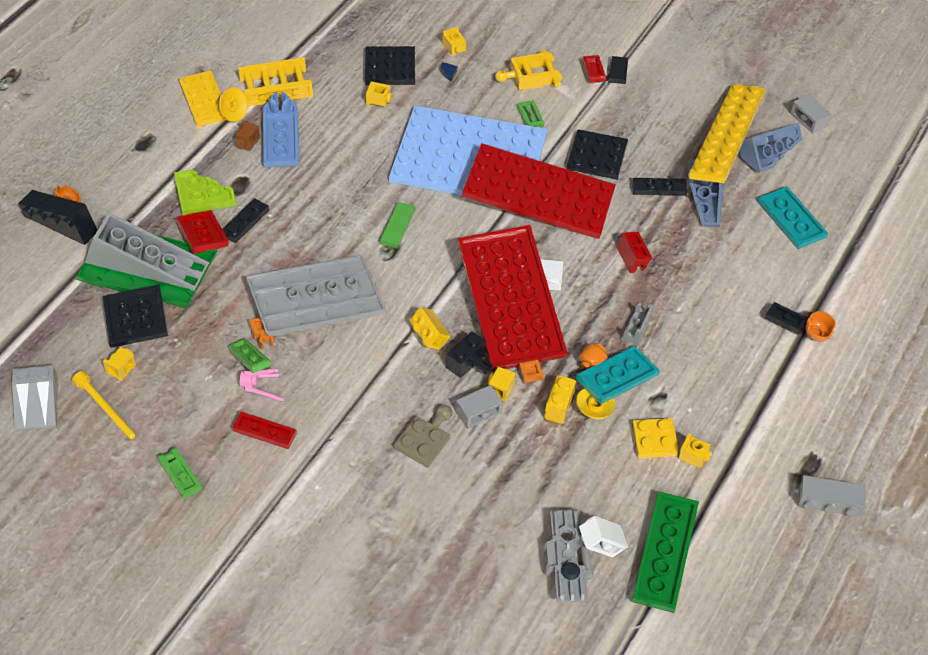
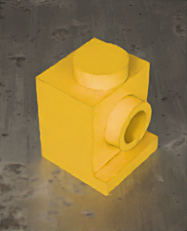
M458 27L443 31V45L451 55L466 51V40L459 32Z
M371 82L366 92V105L375 104L386 107L387 103H391L393 98L391 86Z
M122 347L113 353L109 360L105 359L103 361L106 374L120 381L136 365L133 352Z
M688 433L681 447L679 459L702 468L704 462H709L713 452L710 450L711 444L694 438L692 434Z

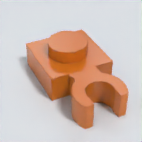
M262 319L249 320V326L254 339L259 338V346L263 349L264 342L266 341L271 344V347L274 346V337L267 335Z

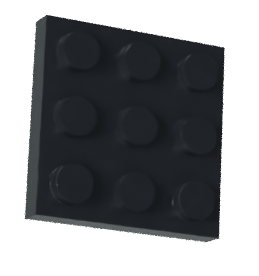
M366 46L365 85H370L371 82L385 85H415V46Z
M578 129L567 163V169L618 180L628 139Z
M159 284L103 296L108 339L111 348L169 336Z

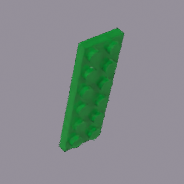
M658 491L633 594V603L675 613L699 501Z

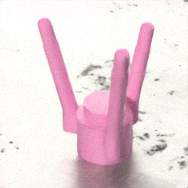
M278 369L260 370L256 373L251 371L241 372L240 386L245 387V391L254 392L281 402L284 400L277 395L253 388L258 385L259 378L279 377L280 374L276 373Z

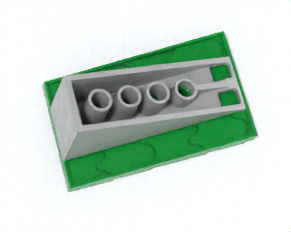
M108 212L92 239L85 262L75 280L119 292L159 284L163 302L181 308H188L218 250L214 249L193 254L187 242L152 234Z

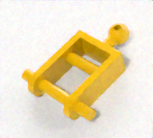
M543 49L538 54L511 58V71L499 70L496 72L495 78L498 82H505L508 78H514L518 89L523 90L552 84L555 87H559L562 74L559 70L554 69L552 64L554 62L553 54ZM544 66L548 69L546 72L534 74L531 71L532 68ZM520 70H524L526 75H522Z

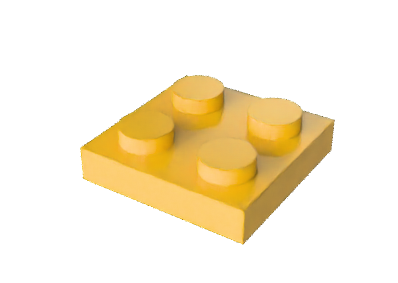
M673 418L633 420L632 427L638 458L678 456L679 449Z

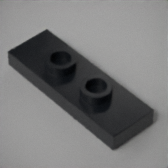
M633 177V195H687L686 179Z

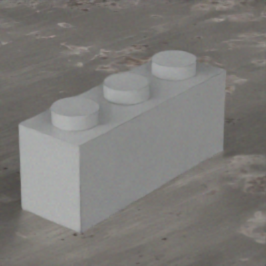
M803 475L799 486L798 507L807 510L826 511L831 514H844L850 517H861L864 511L866 485Z

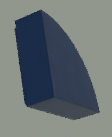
M442 62L441 72L445 75L446 79L452 81L458 66Z

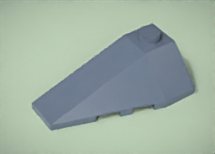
M799 122L745 138L739 150L741 158L757 172L773 168L776 165L775 163L782 159L788 150H792L803 139Z
M689 160V165H688V179H689V172H690V170H691V168H692V166H693L695 160ZM689 179L701 225L720 227L724 183Z

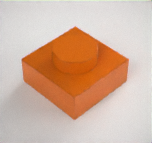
M538 360L519 363V370L524 383L543 380L544 374Z

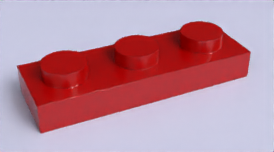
M240 412L232 427L233 432L285 449L290 448L297 434V430L244 412Z

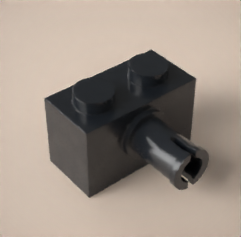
M471 331L446 354V368L459 378H462L474 366L484 374H487L493 366L483 359L486 356L487 341Z

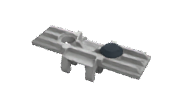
M550 510L552 540L547 541L544 545V555H547L548 560L545 567L546 576H550L551 572L555 571L558 603L588 602L586 580L592 579L594 572L591 570L589 549L586 548L581 539L582 534L579 528L581 525L580 510ZM567 532L570 533L573 536V538L571 540H565L561 537V535ZM575 550H581L582 565L576 564Z

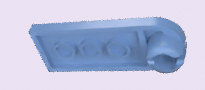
M284 92L281 93L282 110H279L278 93L272 94L270 100L263 107L264 167L299 166L298 109L296 103L290 100L289 96Z

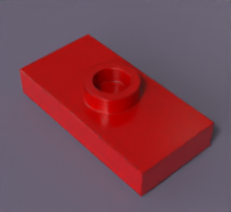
M599 55L583 56L582 62L589 83L606 81V75Z

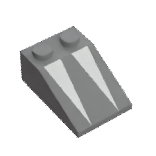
M54 365L13 369L12 392L15 432L57 428L58 377Z

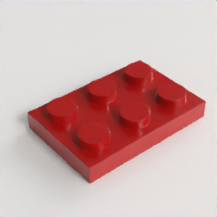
M212 210L176 216V223L193 254L229 247V240Z

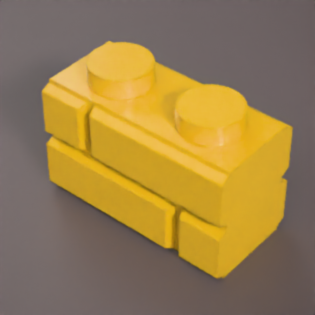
M560 375L556 377L545 408L544 418L546 420L564 424L575 393L576 381L574 379Z

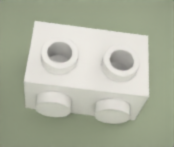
M593 516L579 526L582 534L581 539L587 549L613 558L628 548L621 525Z

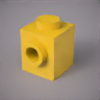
M498 367L495 373H491L488 379V386L491 385L504 402L507 401L515 386L516 373L509 369Z

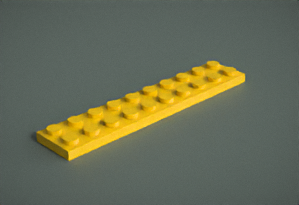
M741 84L731 86L689 172V179L718 183L726 182L765 95V88L743 86Z

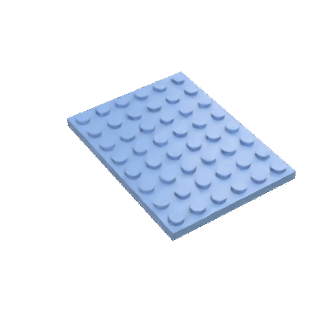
M414 106L389 176V182L462 195L481 143L540 161L548 129Z

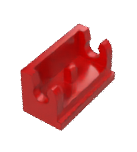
M639 231L622 233L617 249L629 272L635 273L640 265H642L641 270L644 271L649 261L652 260V256Z

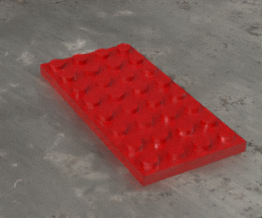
M481 143L461 197L600 239L616 184Z
M531 225L458 238V245L483 339L487 341L486 351L489 362L493 365L492 372L496 371L498 367L509 369L519 367V363L538 360L540 363L568 357Z

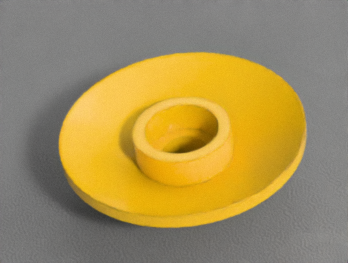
M231 87L222 93L219 102L222 116L230 122L240 121L245 116L247 99L242 90Z
M586 389L581 390L576 398L578 409L584 415L594 419H604L611 416L616 407L614 398L600 404Z

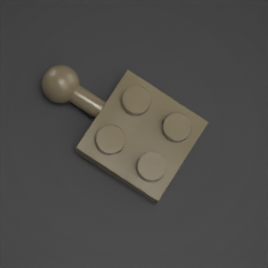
M448 405L438 407L437 416L432 423L416 416L394 444V449L428 468L450 439L449 433L438 428L443 421L449 420L452 416V409Z

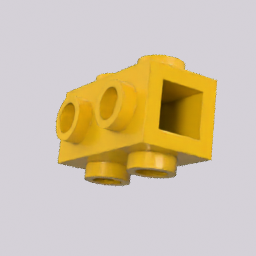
M420 307L409 320L413 325V330L422 338L423 345L429 349L440 350L451 337L435 312L431 309Z

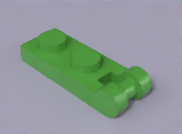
M176 447L169 450L170 452L165 455L157 456L160 466L163 467L183 499L202 490L200 482Z

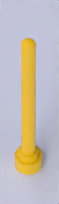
M85 371L77 372L73 376L72 382L78 388L85 389L129 439H134L136 437L135 432L90 384L91 381Z

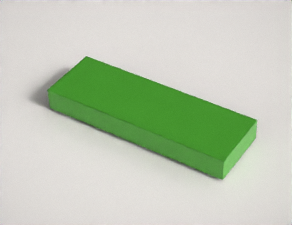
M398 202L381 237V245L398 249L415 212V206Z
M246 338L229 345L230 352L252 373L271 366L270 360Z

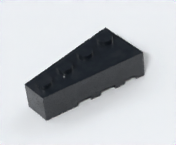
M31 190L18 203L24 217L83 245H86L98 231L84 203Z

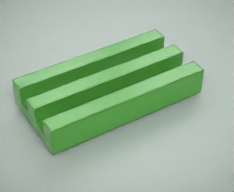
M534 100L517 104L525 125L544 127V121ZM528 105L531 106V108H532V110H533V112H534V114H535V116H536L537 121H535V119H534V117H533V114H532V112H531V110H530V108H529Z

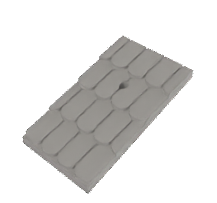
M362 255L246 276L268 336H279L298 330L301 332L329 324L335 325L355 319L362 320L387 313Z

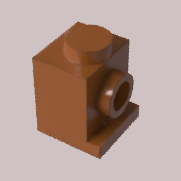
M243 120L242 128L236 133L237 140L235 145L240 149L250 151L260 139L259 126Z

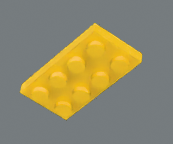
M212 71L179 78V83L197 127L226 120L220 111L221 92Z

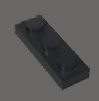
M254 198L222 229L228 240L236 244L269 211V205Z

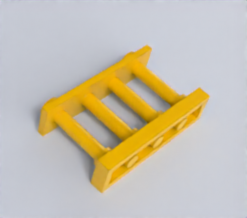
M305 57L238 67L240 82L246 81L248 89L244 90L247 107L266 104L274 93H278L279 102L282 101V92L286 93L290 100L313 96L311 79L304 80L302 73L306 72ZM296 73L298 81L288 83L286 75ZM279 76L281 84L271 85L269 77ZM263 79L265 87L255 88L253 80Z

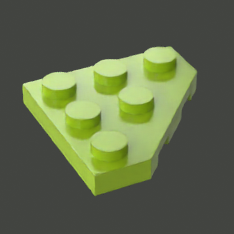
M192 169L174 172L183 215L237 206L233 188L229 186L224 187L210 177L206 176L204 178Z

